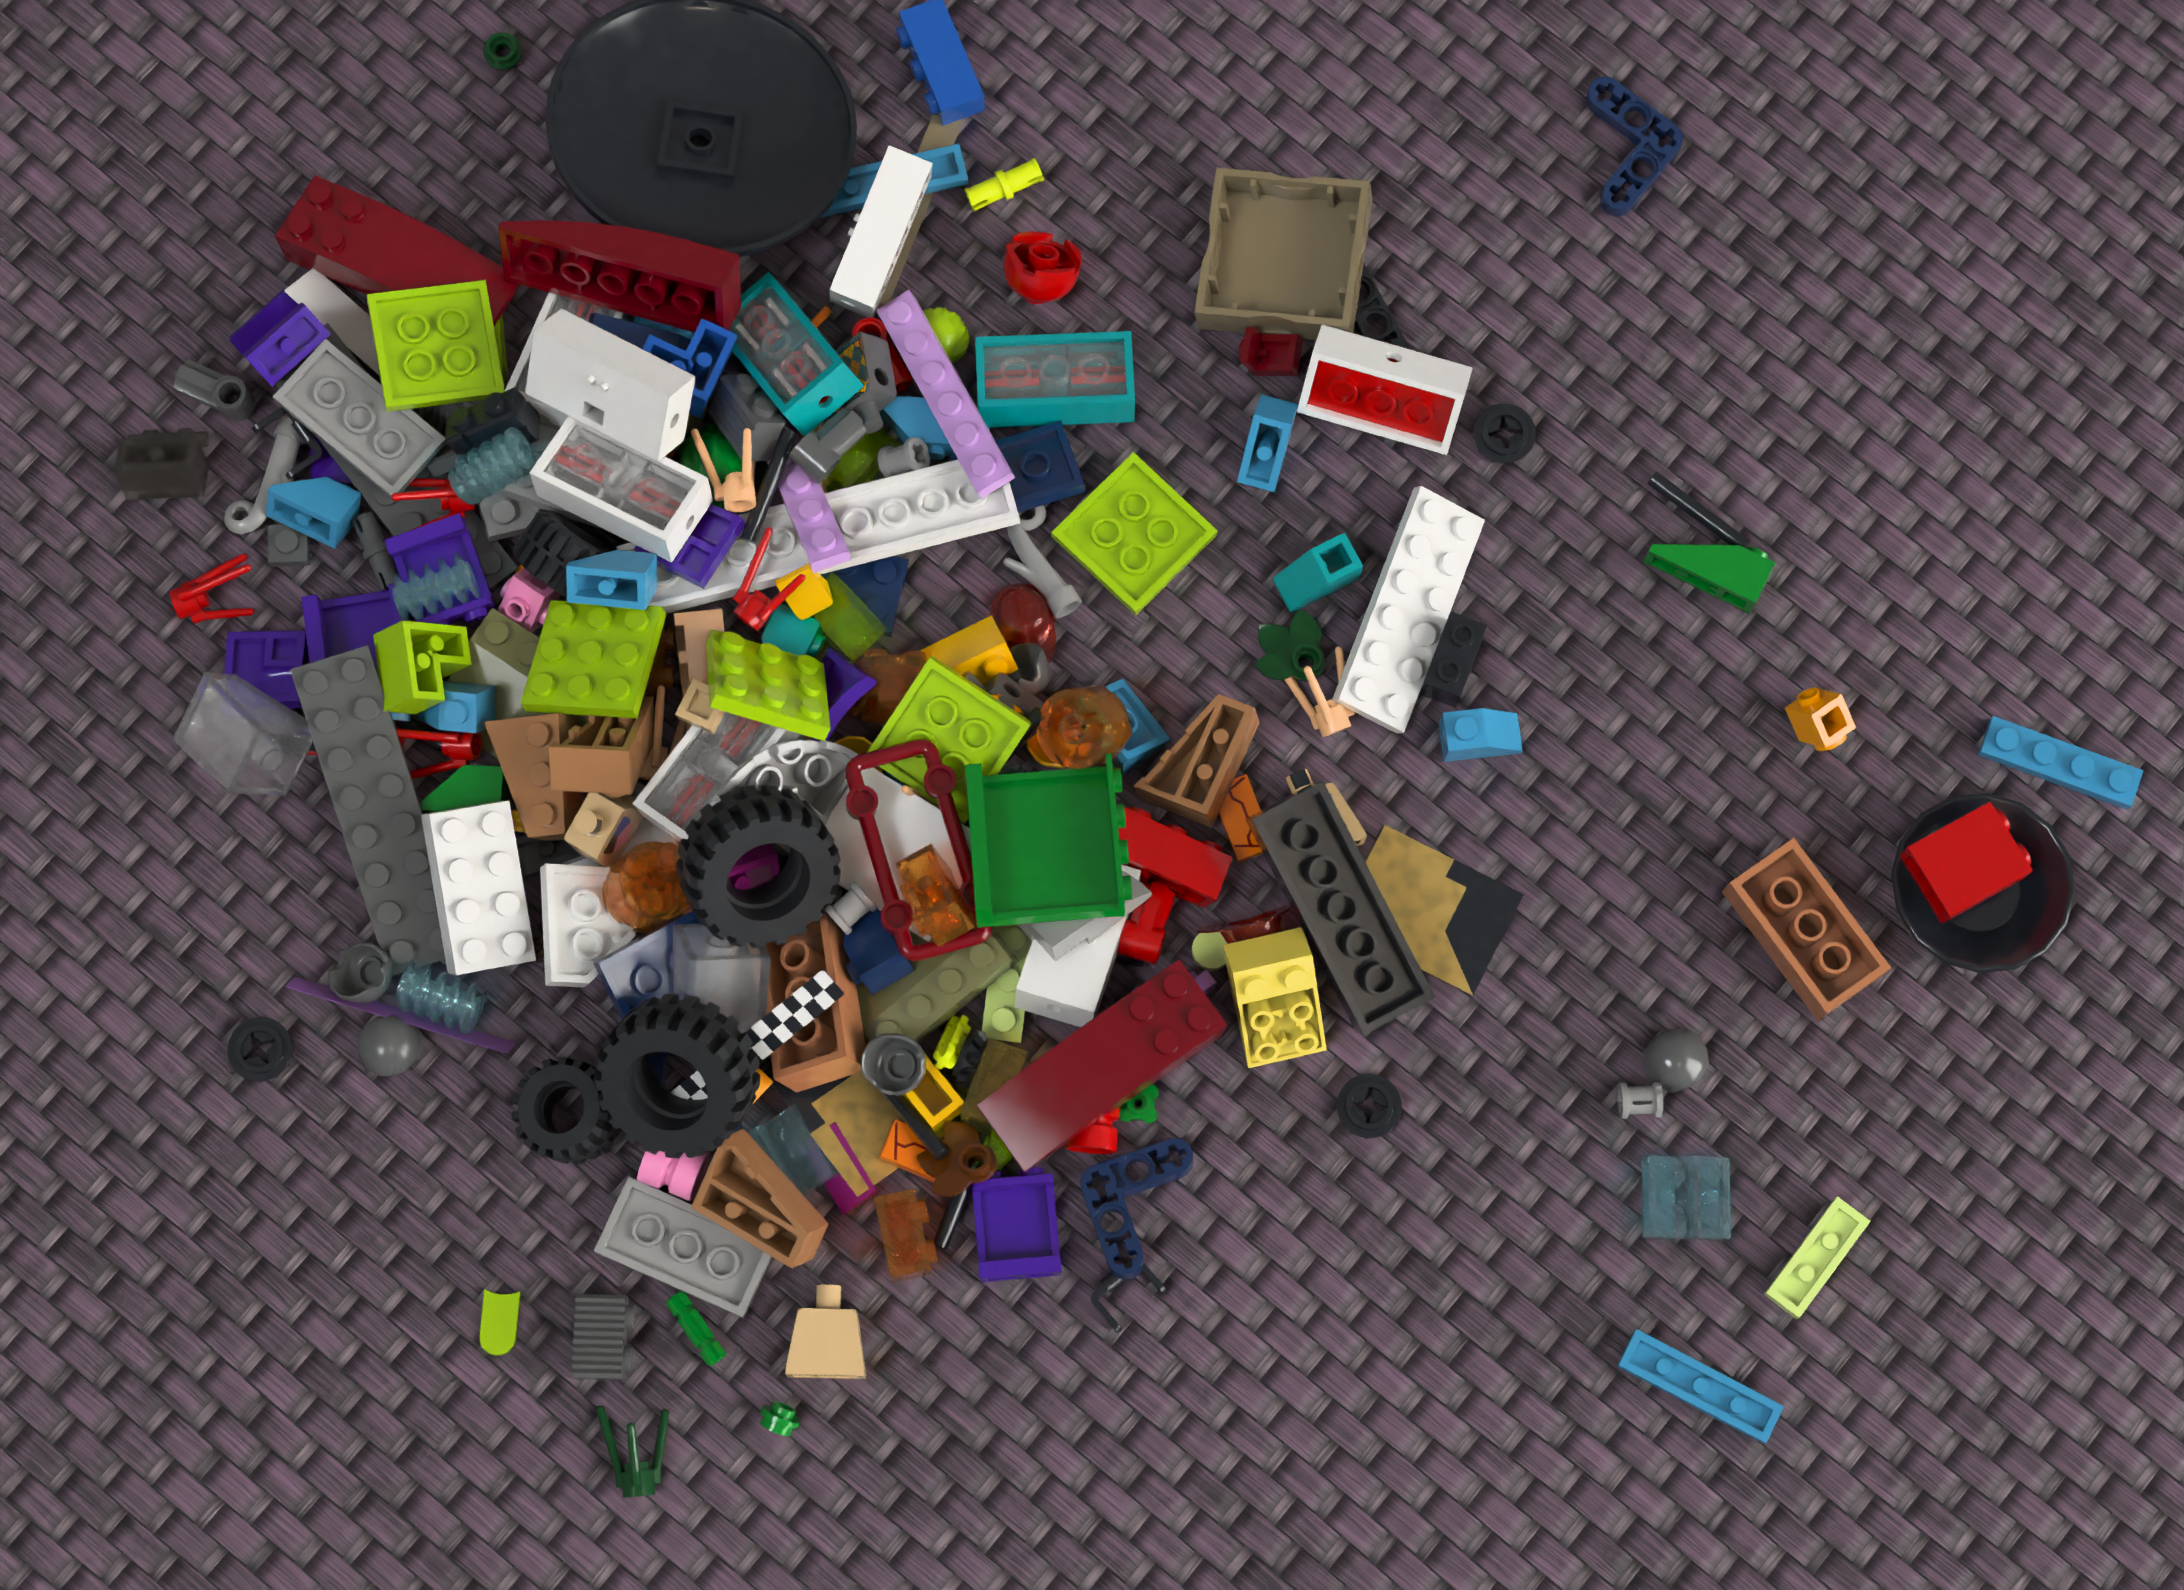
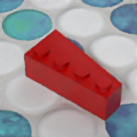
M1124 807L1126 828H1118L1119 840L1127 839L1129 864L1122 865L1141 870L1140 882L1145 883L1150 879L1164 884L1171 891L1175 892L1176 898L1203 908L1216 901L1233 857L1223 853L1222 847L1213 842L1205 840L1199 842L1188 837L1187 832L1179 826L1173 824L1163 825L1152 820V816L1142 809L1135 807L1128 809Z

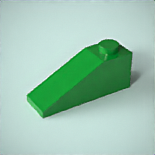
M1652 544L1643 561L1748 614L1756 604L1775 565V562L1769 560L1768 555L1762 550L1755 547L1744 548L1740 545Z

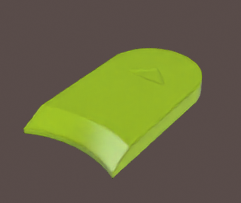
M484 1289L479 1339L482 1348L491 1355L501 1356L507 1354L516 1343L520 1291L513 1294H496Z

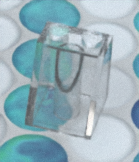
M208 672L204 673L173 737V740L226 793L287 795L313 742L305 718L235 674Z
M702 924L673 925L674 993L679 995L680 1000H683L688 994L699 997L702 1004L708 1005L709 1002L718 1005L721 1007L720 1013L727 1018L732 1015L739 1022L737 1028L741 1034L766 1016L771 959L766 947L752 948L749 942H746L745 947L731 945L727 938L725 940L718 939Z

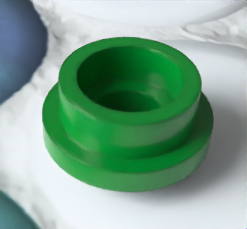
M774 1401L772 1406L763 1405L760 1411L763 1415L760 1424L779 1435L790 1436L793 1429H797L801 1422L794 1416L796 1410L782 1402Z

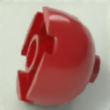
M1028 231L1014 235L1012 243L1009 244L1007 242L1003 258V270L1008 285L1019 296L1032 304L1052 302L1066 296L1075 285L1083 259L1080 250L1072 242L1065 239L1064 245L1052 241L1053 234L1047 232Z

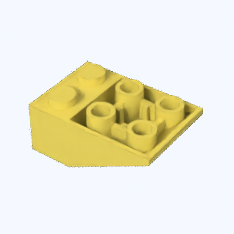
M1302 927L1223 945L1230 988L1248 1068L1326 1051L1313 956Z

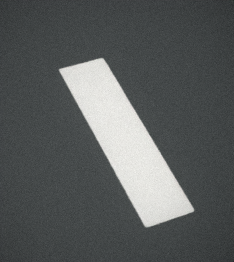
M313 268L284 290L298 304L304 303L323 325L329 323L343 343L379 375L370 316L328 278Z

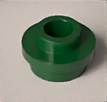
M499 32L490 36L485 42L483 54L486 62L496 70H509L519 63L522 57V48L515 36ZM501 49H508L510 51L505 57L497 56V52Z

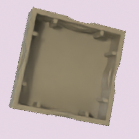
M1216 167L1209 213L1210 237L1207 251L1202 260L1194 311L1199 329L1245 333L1246 327H1256L1262 334H1298L1302 339L1317 340L1321 325L1354 333L1373 200L1370 181L1317 176L1289 178L1271 172Z

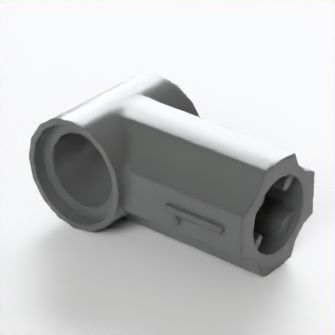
M189 359L186 363L180 365L175 375L173 386L175 392L222 412L230 420L242 421L250 417L254 412L256 406L255 398L244 382L237 376H225ZM238 392L241 393L238 401L233 404H226L230 395Z
M842 408L816 433L811 431L803 437L788 457L819 484L836 468L842 459L841 457L864 437L867 430L863 425V420L853 410L848 411Z

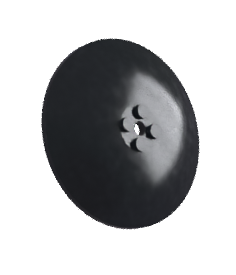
M635 0L608 12L586 28L566 50L552 77L546 106L547 140L556 169L565 186L577 202L601 224L630 227L688 239L692 242L717 249H725L739 254V257L763 252L781 245L813 225L829 209L845 185L852 167L856 148L857 122L855 107L846 80L836 62L826 49L796 22L767 6L751 0ZM702 136L707 138L710 144L706 147H697L690 142V139Z

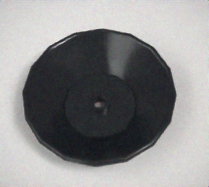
M1989 793L1952 796L1922 812L1900 839L1891 872L1896 910L1914 940L1943 963L1977 973L2015 970L2046 953L2067 926L2075 895L2070 855L2053 827L2023 803ZM1991 801L1994 808L2000 809L2007 817L2010 824L2009 832L2016 844L2021 843L2031 857L2030 866L2033 871L2019 882L1941 924L1899 855L1908 846Z

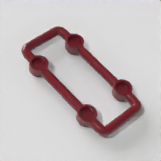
M915 739L853 757L845 768V776L850 790L846 797V810L853 819L859 820L884 902L880 922L886 932L894 935L900 954L907 960L921 961L985 942L991 935L992 927L977 928L972 857L952 795L957 781L956 774L952 768L942 763L936 745L930 740ZM923 755L928 769L924 776V789L930 797L938 801L963 882L958 895L959 903L963 909L972 913L976 928L914 945L909 931L913 922V910L907 902L899 898L874 816L878 808V796L872 788L865 786L861 771Z

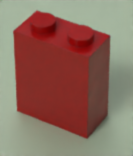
M1991 801L1908 846L1899 855L1941 924L2019 882L2033 871L2030 866L2031 857L2021 843L2016 844L2009 832L2010 824L2007 817L2000 809H1995Z

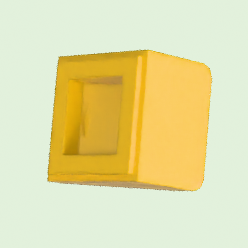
M809 563L775 580V584L781 592L799 574L805 575V580L785 599L800 620H805L833 604L828 582L818 572L813 573Z

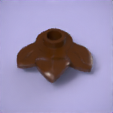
M946 1121L944 1123L943 1135L945 1145L949 1149L946 1157L937 1161L928 1150L917 1155V1161L925 1173L936 1178L932 1186V1192L940 1196L951 1197L965 1191L971 1183H981L988 1180L997 1168V1159L994 1152L988 1146L980 1143L978 1132L969 1125L955 1121ZM981 1161L984 1163L979 1168H970L974 1162Z

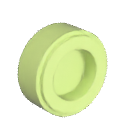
M1216 929L1202 931L1193 941V960L1200 968L1207 971L1222 969L1226 966L1223 945L1230 944V939L1225 933Z

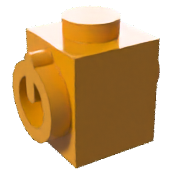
M1816 687L1808 688L1797 695V700L1785 707L1798 740L1813 745L1817 751H1827L1836 748L1846 740L1847 734L1856 728L1844 698L1839 693Z

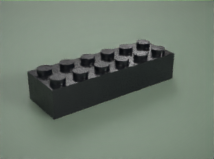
M1316 781L1245 819L1357 1033L1365 1035L1435 997L1323 781Z

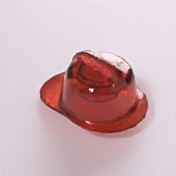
M1016 583L1003 588L996 594L991 603L990 616L992 615L1009 650L1015 645L1027 642L1039 644L1044 651L1048 663H1050L1056 649V634L1053 613L1047 606L1046 599L1031 584Z
M1291 906L1275 908L1251 918L1202 927L1197 930V933L1220 932L1227 944L1286 931L1283 914L1291 910Z

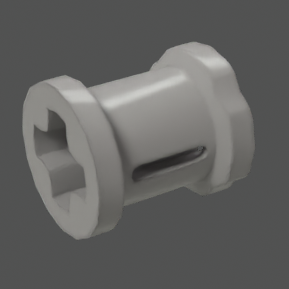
M919 437L909 438L903 445L895 448L892 446L883 447L879 450L877 457L880 471L885 478L926 468L930 464L928 448Z
M855 881L850 884L851 890L834 905L827 904L824 907L826 912L847 935L852 932L851 926L868 911L875 912L878 909Z
M1653 1082L1652 1086L1628 1087L1626 1083H1619L1617 1103L1620 1119H1627L1631 1114H1653L1654 1118H1662L1663 1092L1661 1082Z

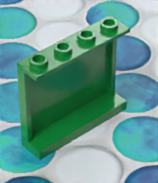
M1111 753L1105 754L1106 766L983 776L982 764L965 765L977 928L1125 916V900H1132L1131 876H1122L1121 864H1129L1127 839L1119 840L1118 828H1126L1124 803L1116 804L1115 793L1122 792L1121 768L1113 769Z

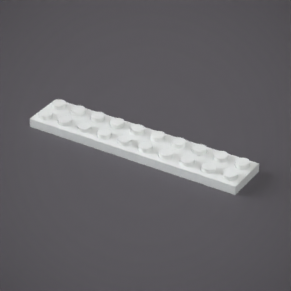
M954 460L824 493L848 547L851 560L821 570L818 573L824 574L1020 524L1010 483L1004 484L989 495L981 498L976 493L959 460ZM780 504L769 507L755 544L742 540L743 530L741 531L704 589L657 566V591L648 606H662L667 614L733 597L739 590L759 542L768 527L773 529V534L748 593L754 592L755 589L761 590L776 586L775 580L809 563L785 505ZM750 512L738 515L743 518L745 524ZM627 543L616 546L617 550L635 551L634 549L637 545Z

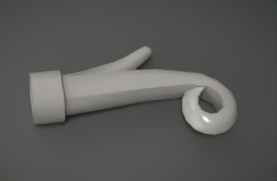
M281 416L278 419L273 433L276 436L255 504L247 500H238L230 504L225 511V525L233 533L245 534L252 532L267 518V492L271 485L294 482V477L288 480L285 474L296 466L299 447L304 443L291 426L293 422L289 417ZM242 511H247V517L237 520L238 515Z
M1044 505L1029 509L1035 513L1032 519H1020V524L1007 527L1009 538L1022 563L1011 558H1005L1003 564L1027 579L1046 599V604L1056 618H1062L1077 609L1082 600L1073 586L1067 585L1025 532L1039 527L1044 522L1046 510Z

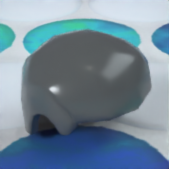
M1027 642L1015 645L1010 648V652L1019 670L1007 676L1034 696H1038L1047 687L1051 676L1050 666L1044 651L1039 644Z
M361 942L347 950L341 951L339 953L340 960L336 968L328 971V980L332 992L343 1000L362 1004L378 1000L388 989L394 973L393 962L386 951L374 943Z
M395 1015L376 1017L362 1029L358 1037V1056L367 1070L379 1076H397L406 1072L423 1052L422 1033L419 1028L404 1023L401 1018Z
M1683 1028L1671 1029L1653 1038L1647 1045L1642 1058L1646 1076L1652 1083L1661 1082L1662 1089L1668 1092H1678L1692 1087L1699 1080L1703 1079L1709 1065L1707 1047L1701 1038L1691 1030H1684Z
M882 1034L869 1041L861 1055L863 1077L871 1082L881 1093L896 1096L905 1095L917 1088L926 1074L925 1052L913 1038L905 1034Z

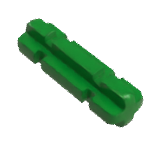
M680 1291L671 1296L666 1301L667 1307L674 1317L678 1316V1323L695 1348H700L701 1352L699 1354L708 1366H713L720 1362L726 1356V1352L718 1341L713 1340L714 1334L697 1309H692L691 1306L693 1304L686 1293Z

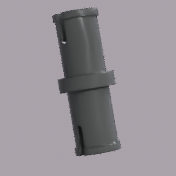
M366 512L352 519L351 523L355 527L364 548L362 556L366 563L371 564L381 592L389 590L388 584L391 583L403 586L395 561L388 553L384 541L385 538L377 522L375 512Z

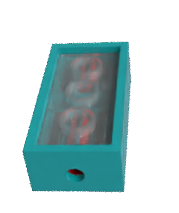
M770 272L766 273L741 295V309L730 329L731 332L738 335L732 351L781 413L805 437L862 389L864 385Z
M1131 331L975 337L978 411L988 428L1045 426L1061 421L1062 425L1134 422L1135 390Z

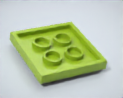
M486 280L367 294V304L386 412L484 400L492 393H502L505 391Z
M1133 452L1051 532V537L1136 616L1217 536L1218 530Z
M551 600L520 702L526 712L638 718L666 618V613L662 606H648L646 610Z
M711 629L706 640L709 703L711 708L822 741L826 740L831 727L824 663L818 662V660L809 655H795L782 651L773 644H759L743 639L740 635L733 632L723 633Z
M931 655L868 752L915 739L930 740L936 745L942 763L952 768L956 774L957 781L952 795L960 821L966 823L969 818L965 765L982 764L983 776L998 775L1032 722ZM923 755L879 766L907 786L917 789L921 795L938 805L937 799L930 797L924 789L923 781L928 769Z

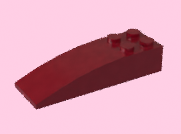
M314 175L275 234V238L287 261L308 270L313 268L325 277L365 294L486 280L494 326L521 285L504 280L502 266L446 234L385 204Z
M549 220L501 221L498 226L504 280L694 333L701 318L730 331L741 309L739 254L725 249H717L692 242L688 239L662 233L589 222Z
M1179 959L1046 1052L980 1102L977 1108L1025 1173L1221 1037L1227 1024Z

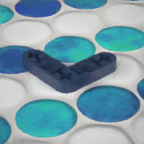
M1603 76L1591 83L1586 95L1587 106L1595 115L1637 145L1607 181L1600 195L1602 209L1611 216L1620 217L1633 209L1677 156L1683 143V134L1677 125L1617 80ZM1606 90L1612 93L1610 100L1605 99L1603 102L1597 100L1599 93H1604ZM1623 100L1625 103L1621 106L1618 114L1616 115L1615 113H1613L1615 107L1619 106L1620 101ZM1632 110L1638 111L1644 116L1645 123L1639 127H1632L1625 122L1624 114ZM1651 123L1655 124L1653 132L1650 131L1649 136L1645 137L1644 134L1647 133ZM1666 135L1671 137L1670 145L1667 144L1663 148L1658 145L1659 138L1663 139ZM1636 161H1644L1651 166L1652 174L1645 178L1635 176L1631 170V165ZM1625 182H1627L1630 188L1626 192L1624 201L1612 202V193H1619L1624 187Z
M1178 1138L1167 1139L1092 1165L1083 1172L1080 1179L1082 1195L1108 1268L1115 1277L1123 1280L1133 1279L1140 1274L1144 1265L1143 1251L1124 1198L1186 1176L1191 1171L1194 1163L1192 1148L1186 1141ZM1176 1150L1178 1155H1186L1182 1158L1181 1166L1175 1167L1173 1162L1161 1164L1160 1171L1162 1174L1155 1175V1166L1151 1156L1157 1155V1162L1160 1163L1169 1159V1151ZM1133 1162H1142L1148 1167L1149 1173L1142 1181H1131L1125 1174L1128 1165ZM1095 1176H1099L1102 1181L1109 1180V1183L1105 1185L1108 1202L1102 1205L1097 1190L1095 1188L1088 1189V1187L1093 1185L1092 1178ZM1114 1198H1116L1118 1202H1110V1201L1113 1200ZM1093 1205H1101L1097 1209L1093 1207ZM1108 1212H1116L1122 1216L1124 1223L1120 1230L1108 1232L1101 1227V1218ZM1127 1235H1130V1237H1131V1239H1124V1238H1125ZM1122 1239L1127 1254L1129 1256L1136 1255V1258L1132 1259V1267L1125 1269L1122 1263L1115 1264V1261L1119 1260V1250L1116 1242ZM1107 1242H1115L1111 1246H1107Z

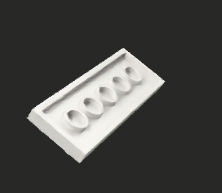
M1423 486L1413 488L1332 701L1397 734L1405 732L1485 522L1484 519Z

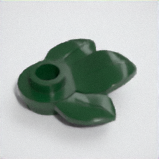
M1303 610L1297 611L1289 628L1272 624L1259 625L1258 640L1266 655L1258 660L1256 668L1264 676L1273 680L1281 681L1294 677L1299 681L1308 682L1304 668L1298 663L1300 659L1307 658L1312 662L1311 669L1317 679L1323 673L1326 664L1325 655L1319 648L1322 636L1319 625Z

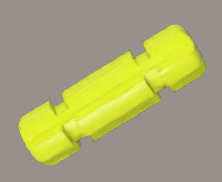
M953 1015L949 1019L933 1054V1058L936 1060L935 1066L941 1070L943 1067L952 1069L965 1039L971 1030V1027L967 1024L969 1021L967 1016L962 1015L959 1018Z

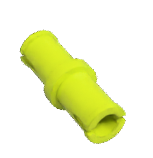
M1032 158L1030 161L1006 172H1003L1002 169L994 172V177L970 188L967 187L964 191L975 212L1004 197L1006 200L1014 198L1013 193L1038 182H1043L1044 177L1036 159Z

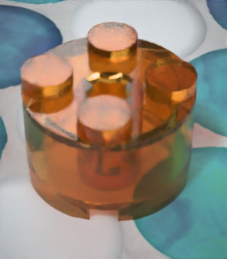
M884 649L864 651V659L854 663L877 679L875 687L865 693L852 706V716L856 717L859 713H862V721L886 724L926 664V653L922 651H907L902 655H888V651Z
M1095 685L1065 689L1053 694L1042 706L1040 714H1042L1040 727H1037L1038 741L1047 757L1056 764L1074 769L1105 764V754L1111 753L1113 760L1123 750L1132 734L1128 713L1121 700L1106 687Z
M645 842L637 845L612 864L606 880L603 882L602 896L604 904L613 919L620 924L625 923L634 928L633 931L647 933L675 919L690 906L679 885L681 880L676 871V862L678 859H681L677 853L679 846L671 842Z

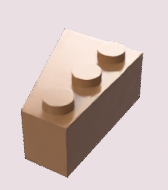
M722 608L674 613L682 699L693 679L708 685L706 640L711 629L725 632ZM685 722L687 733L692 725Z
M1218 694L1188 726L1185 734L1171 750L1167 749L1159 758L1160 762L1145 778L1142 777L1134 785L1139 799L1213 828L1260 723L1256 709Z
M643 697L638 718L588 715L589 722L582 728L580 726L572 727L568 731L569 738L562 744L554 741L549 745L551 790L604 793L609 797H620L625 794L631 795L653 746L654 697Z
M555 713L484 722L527 837L544 841L564 840L566 832L583 804L582 792L551 790L548 746L554 741L562 744L569 738L568 731L572 727L578 726V718Z
M745 1129L734 1132L729 1139H725L722 1145L717 1148L691 1206L695 1211L792 1269L814 1258L829 1225Z

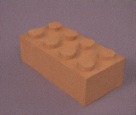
M1795 838L1732 880L1722 891L1723 895L1817 1021L1831 1013L1891 969V966Z
M824 907L825 914L817 923L812 920L806 926L808 930L800 936H797L795 933L787 937L788 942L775 945L774 942H767L765 948H756L765 1016L822 970L844 992L841 998L770 1054L774 1080L795 1092L862 1072L861 1055L866 1048L857 986L845 967V964L850 962V959L843 947L844 931L831 918Z

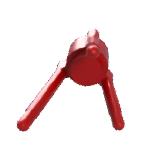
M458 477L449 479L415 478L408 486L438 489L407 491L391 495L393 501L440 498L442 511L450 510V513L416 528L458 513L465 518V511L474 510L470 480H459Z
M771 527L766 528L739 590L732 597L738 603L733 613L755 631H759L772 612L806 578L804 574H799L771 600L757 589L752 594L748 593L773 534Z
M244 553L196 579L171 589L170 597L180 619L191 617L193 623L196 624L209 619L253 615L254 610L252 608L204 610V607L210 606L207 590L251 570L249 564L232 569L246 561L247 555Z
M422 722L423 724L427 725L428 727H430V728H432V729H436V728H434V727H432V726H430V725H428V724ZM396 728L399 738L440 741L443 754L453 759L410 771L412 779L460 768L463 765H470L469 760H477L481 754L482 738L480 732L445 731V733Z

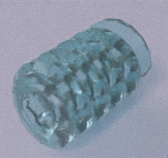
M509 427L504 431V435H495L492 438V442H482L480 449L473 447L468 451L467 455H459L455 459V467H452L448 472V479L455 493L464 502L470 505L478 504L484 498L492 496L496 491L503 490L508 484H514L520 478L528 476L536 464V457L531 445L521 431L515 427Z
M454 553V566L452 567L443 558L438 559V572H434L426 563L423 565V577L421 578L413 569L408 570L407 583H404L397 574L393 575L392 594L401 620L409 621V612L416 620L422 619L424 616V606L432 615L436 614L439 611V601L446 609L453 608L454 595L462 604L467 603L469 600V590L476 598H481L480 588L469 562H465L458 553Z
M411 961L400 979L395 1001L396 1003L399 1002L401 1011L409 1012L414 1007L415 1016L423 1018L429 1012L430 1021L439 1023L444 1018L445 1027L451 1029L459 1023L460 1032L468 1034L474 1029L480 1018L487 991H484L480 997L476 996L477 984L473 982L465 992L461 991V978L456 977L452 984L448 986L446 985L445 972H441L435 981L431 980V967L428 966L420 975H417L416 962Z

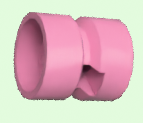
M645 1151L639 1167L637 1181L657 1189L666 1184L668 1185L669 1193L691 1202L705 1175L710 1152L704 1151L702 1156L693 1158L686 1157L684 1152L678 1159L665 1157V1152L658 1151L656 1155Z

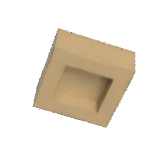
M695 679L692 680L675 713L678 719L711 734L715 733L725 714L724 711L710 707L708 685Z

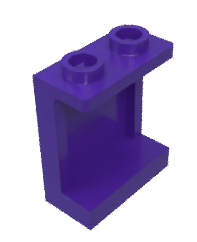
M285 289L278 293L229 337V341L271 386L277 383L331 335L302 302L298 304L284 291Z
M460 513L384 540L389 555L394 558L415 618L414 622L450 625L465 619L466 623H472L484 619L488 615L487 610L497 607L466 518Z
M397 583L388 584L389 590L322 601L317 594L301 597L310 663L369 645L378 671L373 635L402 620L406 621L405 617L412 616V610L406 593L402 594Z
M1031 1168L1025 1173L1020 1170V1176L1004 1177V1172L995 1171L988 1180L981 1183H972L980 1283L1061 1276L1053 1174H1045L1044 1168Z

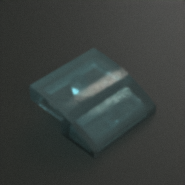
M796 1104L790 1106L792 1110L787 1108L766 1124L757 1126L747 1133L805 1196L838 1175L839 1172L815 1142Z
M1656 1155L1642 1157L1643 1238L1731 1239L1730 1158L1694 1155L1689 1157Z

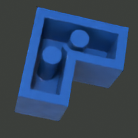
M701 318L686 351L650 334L642 349L695 376L689 414L701 419L732 353L738 335Z

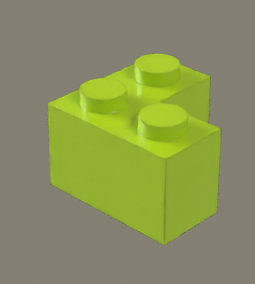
M402 620L373 635L379 680L384 694V712L417 714L445 701L442 679L472 665L467 628L464 626Z

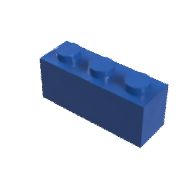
M929 0L900 11V26L895 28L902 49L909 48L914 60L909 61L916 82L923 81L928 93L924 94V100L930 115L937 114L942 126L985 111L984 93L944 1Z

